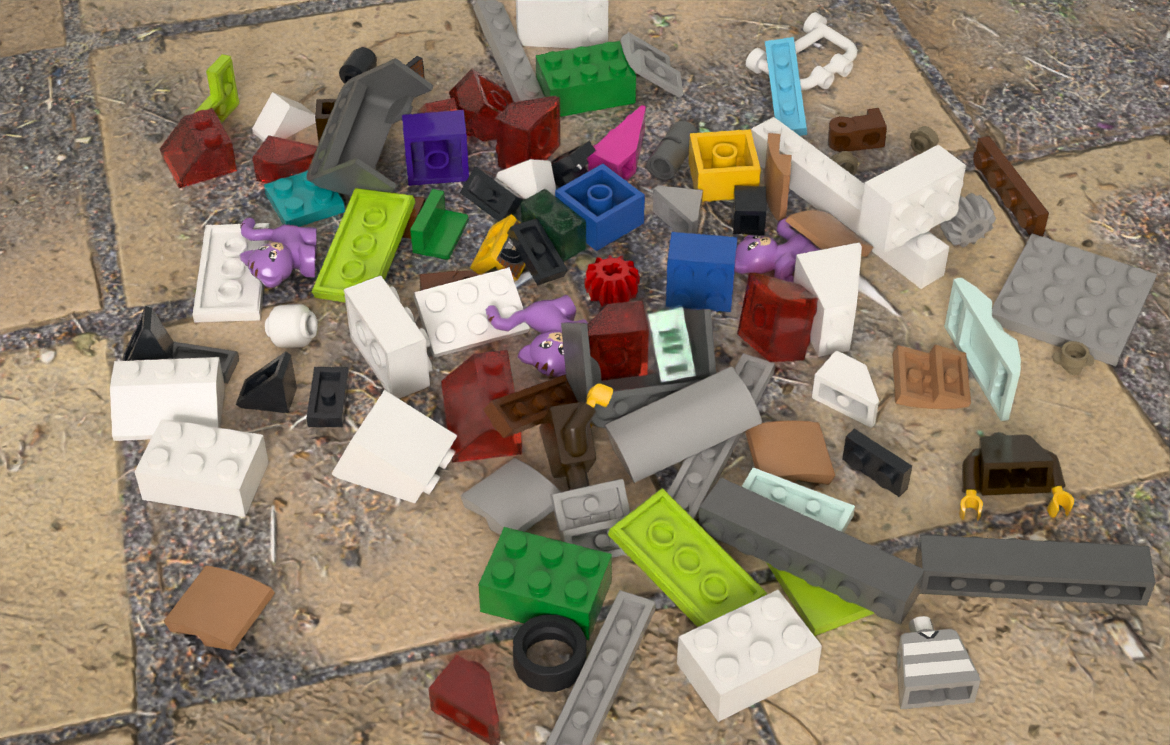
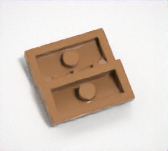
M768 133L764 186H766V202L779 222L786 218L792 155L779 154L781 134Z
M802 211L792 214L786 219L788 224L822 250L860 243L862 246L861 255L867 258L874 248L830 213L824 211Z
M897 345L892 354L896 404L929 409L969 407L971 396L965 352L934 345L930 353Z
M796 420L761 423L745 431L756 469L793 483L800 480L829 485L834 479L835 472L818 422Z
M206 565L163 622L171 632L199 636L205 646L234 651L275 592L271 587L245 575Z

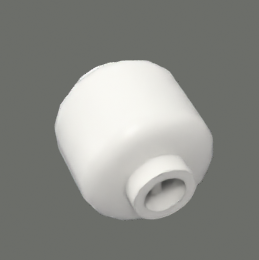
M303 304L276 306L265 321L267 336L279 348L307 346L312 338L316 336L318 328L315 314Z

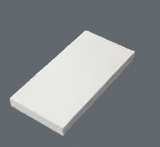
M257 223L253 227V229L270 228L269 223ZM241 224L205 225L193 307L194 323L261 320L264 284L251 274L248 266L240 260L239 255L244 251L256 250L268 244L269 241H250L241 234Z

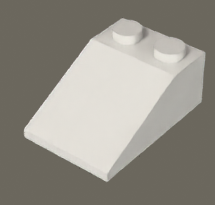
M516 0V23L519 41L522 46L571 49L608 42V0Z

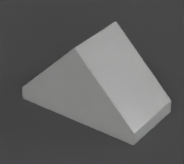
M657 186L653 190V212L675 232L698 234L703 190Z

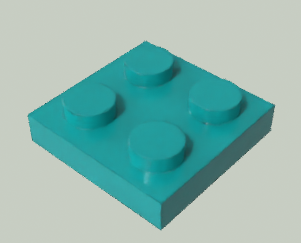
M308 170L264 184L265 194L283 225L301 227L344 213V202L338 192L317 187L308 181Z

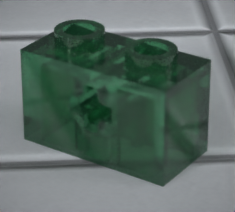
M543 189L521 201V223L538 218L563 262L586 249V220L547 189Z
M679 304L646 311L661 383L696 376L683 307Z

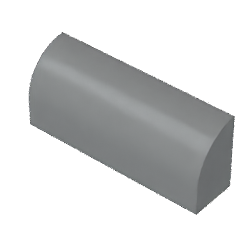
M731 366L606 424L605 428L613 451L635 483L761 424L762 419L750 391Z

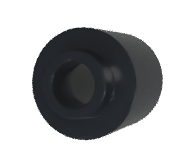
M365 47L353 50L339 70L342 82L345 84L351 78L377 67L375 53Z

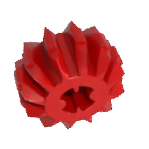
M609 254L607 259L596 257L595 263L588 264L586 278H584L586 293H589L591 301H599L601 307L612 304L616 308L618 303L628 305L630 299L636 298L638 284H640L638 269L635 268L633 261H624L623 255L618 258H612Z

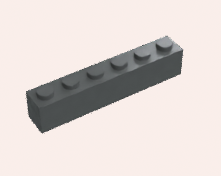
M724 478L719 479L699 507L698 524L713 539L729 544L746 555H752L778 570L789 572L812 586L821 587L836 594L846 602L855 603L866 608L880 618L889 619L901 625L921 592L925 569Z
M935 534L920 535L915 557L916 566L925 569L920 594L1147 606L1156 583L1149 546H1134L1131 544L1057 542L1054 540L1035 541L1019 540L1016 538L995 539Z

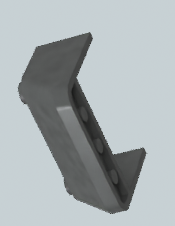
M396 58L348 80L338 94L307 172V180L317 187L352 196L355 188L382 192L395 190L397 184L375 170L392 124L402 120V115L411 114L413 99L432 91L434 85Z
M682 309L685 343L673 344L664 351L661 359L662 373L603 381L601 380V370L598 362L590 357L587 323H561L566 378L577 401L586 402L588 391L596 384L600 383L613 389L607 407L595 404L596 414L590 424L605 428L606 424L716 374L711 309Z

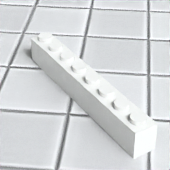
M775 117L751 129L759 164L762 168L765 169L768 133L781 134L779 154L792 155L789 188L817 210L830 213L874 247L871 250L873 253L916 286L922 289L944 276L949 252L948 245L928 231L910 239L900 247L882 253L858 233L864 191L863 182Z

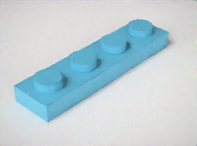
M794 37L765 41L774 116L799 136L807 135Z

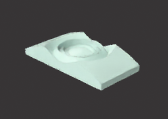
M962 277L953 280L944 327L958 351L966 353L967 366L1000 421L1009 420L1021 371L1018 341L1004 332L1002 325L997 319L992 317V300Z

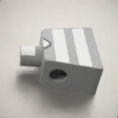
M926 616L912 619L909 622L910 633H904L900 636L897 650L900 709L975 703L981 680L958 633L953 629L934 630L932 620Z

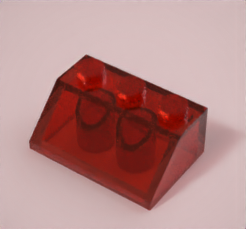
M508 350L474 353L441 381L447 429L457 435L450 447L456 451L451 459L452 463L522 455L521 432L503 438L492 426L490 419L483 411L491 401L515 393Z

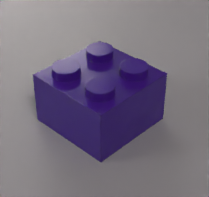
M464 110L402 115L408 186L467 181L469 178Z

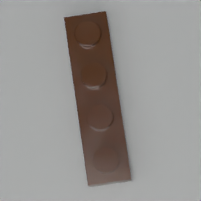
M991 137L978 138L976 152L973 154L975 167L982 172L988 180L990 187L995 189L1003 200L1005 207L1010 209L1018 220L1019 225L1026 230L1029 236L1033 233L1043 237L1049 212Z
M565 374L495 399L483 411L490 419L492 426L503 438L541 424L550 407L578 403Z

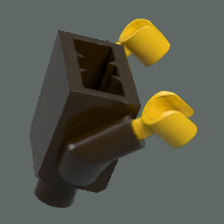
M600 383L588 391L586 402L550 407L539 427L553 478L566 477L569 490L590 486L587 472H589L596 461V451L590 422L596 414L595 404L607 407L613 393L611 387Z
M997 432L991 436H982L979 439V448L973 449L962 463V492L966 493V496L961 500L959 516L962 520H964L965 509L967 508L976 510L977 521L981 518L983 502L977 496V493L980 492L982 496L1051 493L1052 491L1053 497L1047 506V512L1053 518L1059 512V505L1064 508L1065 515L1068 516L1074 505V498L1068 492L1063 491L1066 485L1057 455L1042 448L1029 435H1006Z

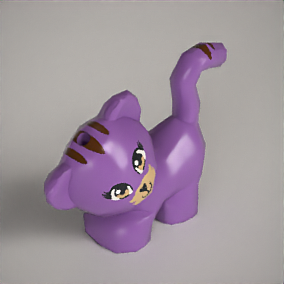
M786 217L777 223V234L788 241L778 245L771 237L746 236L737 246L735 272L738 274L748 272L760 275L775 270V283L780 287H790L794 281L792 274L795 271L796 255L820 249L804 235L793 230L792 228L794 227L786 222L788 218Z
M246 218L240 225L241 234L250 241H272L256 250L244 251L239 255L240 260L248 266L251 274L261 280L266 287L274 288L279 286L283 280L290 277L293 269H299L305 277H315L317 228L284 224L276 229H253L256 224L253 218Z
M568 295L557 299L534 302L526 309L514 312L509 318H501L499 310L494 305H490L485 309L488 321L497 330L508 332L525 322L531 328L541 333L536 336L530 345L524 346L519 351L518 358L525 364L533 365L539 372L549 377H559L566 374L561 323H587L589 346L593 342L594 334L589 323L585 319L574 321L576 307Z

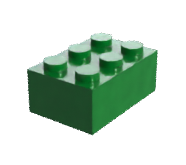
M620 41L605 42L586 47L580 46L575 49L551 51L535 55L536 78L547 100L546 108L551 118L636 103V74L625 58Z
M504 527L478 584L480 612L520 623H525L529 619L540 615H560L571 619L581 627L586 640L589 641L612 582V554Z

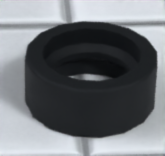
M540 615L529 619L520 626L513 638V666L518 678L528 687L541 692H557L575 684L586 661V637L581 627L571 619L560 615ZM543 640H558L566 643L573 649V656L563 664L548 667L533 663L527 657V650L535 643Z

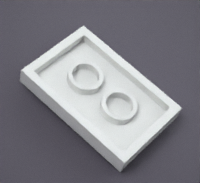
M510 267L414 292L413 297L423 328L430 341V350L433 358L524 334L530 329L529 325L524 322L508 332L497 330L488 321L485 309L490 305L497 307L501 318H509L514 312L523 310Z

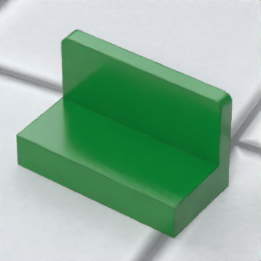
M431 190L410 229L412 252L415 254L444 260L450 259L469 221L467 214L445 209L444 191Z

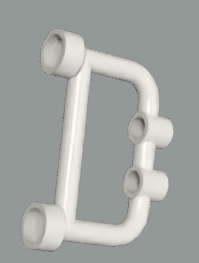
M817 12L812 13L806 19L803 30L807 34L795 41L796 54L823 37L845 50L846 53L843 55L835 54L829 64L824 67H815L809 77L800 79L801 90H808L816 85L823 89H828L834 81L835 73L846 77L852 71L853 61L857 57L858 50L856 45L848 38L826 25L827 19ZM755 48L747 57L746 67L756 74L764 71L769 75L766 52L760 48Z

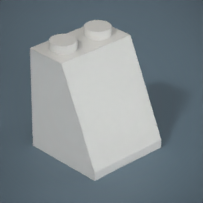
M860 243L796 255L791 303L818 357L833 354L836 350L839 352L850 351L858 296L862 250Z
M384 390L350 441L332 475L339 479L416 503L422 492L429 495L440 478V476L435 474L437 468L445 469L456 451L450 447L457 435Z

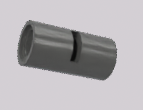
M677 121L672 125L647 160V169L652 176L663 181L673 178L689 155L690 133H699L694 125L687 121Z

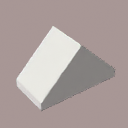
M272 92L252 128L253 134L272 147L316 123L315 114L301 103Z
M530 159L497 173V179L537 208H555L556 186L551 161Z

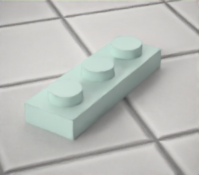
M754 467L742 485L743 488L843 533L854 516V505Z

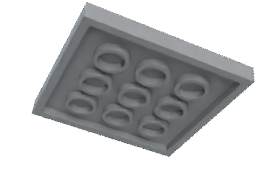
M1032 233L992 307V317L997 319L1003 328L1061 348L1070 341L1083 343L1087 346L1089 354L1095 360L1116 367L1152 290L1157 274Z

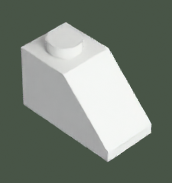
M836 350L815 374L812 398L872 428L876 421L879 399L867 366Z

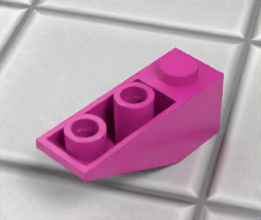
M641 105L632 114H629L615 129L610 130L607 136L599 143L593 145L596 151L587 157L589 162L588 172L604 164L626 181L636 173L645 133L646 106Z

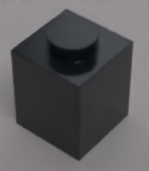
M734 185L733 234L764 235L767 213L766 186Z

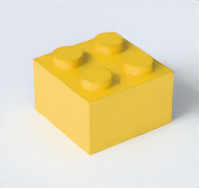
M751 129L690 133L688 163L694 189L703 190L702 202L733 200L734 185H760L761 168Z

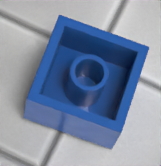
M604 164L555 190L556 220L595 251L600 250L644 224L645 195Z
M671 232L667 261L666 307L731 312L738 237Z

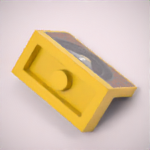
M512 214L492 225L470 266L477 274L482 275L494 267L498 270L510 267L514 282L519 279L525 263L507 234L511 226L520 224Z

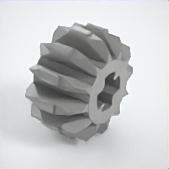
M970 193L965 198L960 196L957 214L951 220L940 223L945 237L953 245H960L963 248L970 242L975 244L978 239L985 238L984 234L993 229L992 224L996 220L994 211L991 209L989 202L981 195L976 196Z

